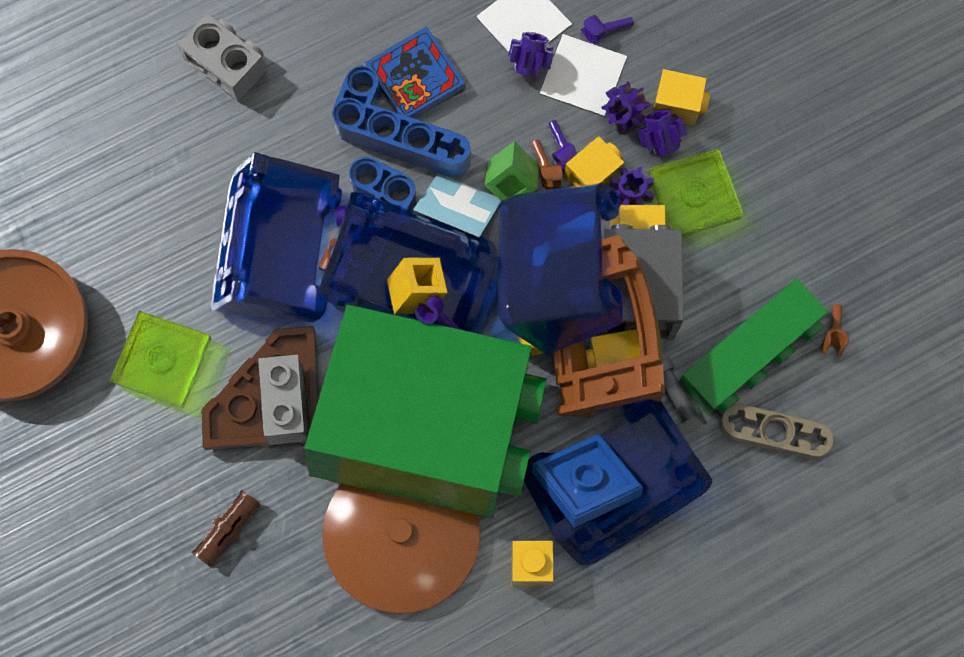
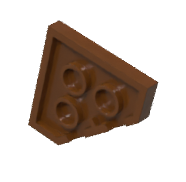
M314 326L275 329L252 358H248L228 380L229 383L201 409L204 450L270 446L264 437L258 358L298 354L304 369L308 432L310 431L319 400ZM302 441V442H292V443H283V444L306 443V441Z

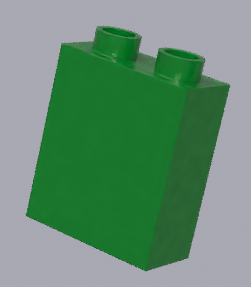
M347 304L304 448L309 476L493 518L499 492L520 497L531 450L511 446L510 444L516 420L537 424L547 378L527 374L532 346L433 323L425 324L419 320Z

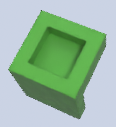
M513 141L488 160L485 186L510 209L538 189L539 165Z

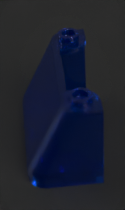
M256 152L235 169L228 190L212 292L211 307L213 311L312 323L318 321L324 315L327 307V295L323 294L322 287L315 285L324 218L330 214L332 209L336 210L339 207L342 199V189L339 188L340 174Z
M604 183L513 195L500 203L498 225V314L500 320L509 331L546 355L623 324V293L616 284H612L602 274L601 219L604 221L615 219L619 215V208L621 206L619 194L614 188Z
M351 192L318 288V293L324 295L323 298L326 301L338 306H345L346 302H354L356 298L393 310L387 279L402 259L440 258L448 292L442 299L444 302L442 311L458 327L470 332L499 260L495 244L483 236H475L434 218L363 193ZM406 314V315H409V316H412V317L417 318V317H416V314ZM435 321V322L433 323V324H437V325H442V324H439L437 321Z
M653 399L622 405L621 410L626 419L601 434L611 449L642 485V496L575 528L532 473V463L554 453L540 452L529 458L524 482L555 540L580 565H590L602 560L701 497L711 487V476L661 400L657 402Z

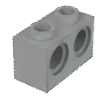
M207 13L177 44L183 59L237 102L242 99L267 71L262 58L264 54L256 44L250 40L243 42L236 36V31L229 23L223 19L216 21ZM210 41L219 42L213 48H204V46ZM235 63H246L240 70L231 69Z
M298 354L258 358L264 437L270 445L307 441L309 432L304 369Z

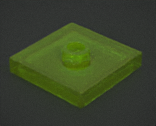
M719 148L648 169L647 174L649 178H654L652 188L658 205H665V224L671 226L672 230H682V237L742 219L743 212Z
M138 311L110 382L184 408L212 337L207 333Z

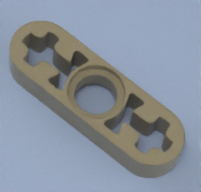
M744 404L732 405L722 414L719 422L722 434L731 441L806 459H819L828 453L833 446V434L823 423ZM736 414H741L743 422L754 425L757 417L761 418L762 421L757 429V437L752 436L755 428L745 426L740 432L734 431V424L728 422V419H733ZM774 421L781 423L786 429L785 440L781 442L770 440L765 431L768 423ZM795 426L800 428L797 432L799 436L808 437L813 431L818 433L817 439L823 441V445H819L815 450L810 449L811 444L809 441L798 439L795 442V446H791L790 443L795 436Z

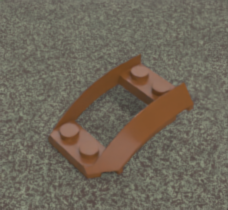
M618 235L550 254L543 269L547 271L542 285L535 288V295L540 297L551 335L556 385L560 386L561 406L557 407V414L560 416L591 418L590 412L648 399L660 402L665 393L661 339L653 299L641 262ZM625 277L636 318L640 357L588 369L583 337L570 292Z

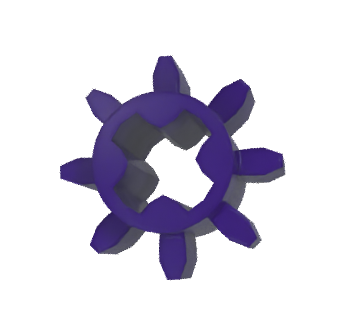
M523 32L521 40L512 39L508 56L509 62L515 63L514 70L519 74L530 77L539 76L542 68L550 70L554 53L553 47L547 46L549 39L535 32Z
M626 81L619 86V89L613 87L608 90L606 95L610 100L601 106L603 110H606L609 118L608 123L621 124L623 131L630 128L633 123L636 125L642 123L645 115L641 112L651 106V103L647 102L643 95L644 88H631L630 82Z
M668 109L657 110L648 114L644 118L645 127L638 129L642 146H647L648 151L653 149L656 155H666L678 150L681 146L680 137L687 135L683 118L678 119L677 114L672 115Z
M622 167L621 178L610 179L609 186L617 190L610 194V202H618L619 205H643V201L652 203L655 194L647 189L652 187L654 178L646 179L642 174V167H639L636 171H628L627 168ZM629 186L631 190L625 191V187ZM638 189V193L634 194L633 191Z

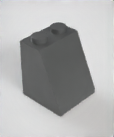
M617 224L611 226L610 229H604L601 239L615 235L620 236L641 262L656 311L660 339L674 340L684 321L682 230H672V227L668 225H653L648 229H633V226L627 224ZM625 277L600 284L599 336L637 329L633 304Z

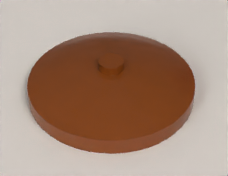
M9 249L0 250V402H14L29 399L46 392L58 384L71 371L78 361L86 342L88 313L81 290L60 265L35 252Z
M341 484L333 495L325 514L322 535L323 548L332 574L344 590L354 599L365 606L385 613H417L444 602L466 581L478 554L480 543L479 519L476 514Z

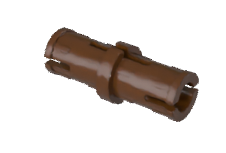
M240 490L238 496L220 518L216 516L213 519L212 523L215 525L191 553L212 568L215 561L233 539L235 541L239 539L241 534L238 532L261 505L247 493Z

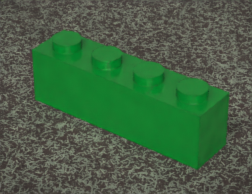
M796 278L681 376L679 383L708 417L717 409L723 414L739 400L736 393L747 385L751 390L768 375L764 371L773 361L778 365L786 361L796 351L792 346L801 337L806 342L814 337L824 327L820 321L828 311Z

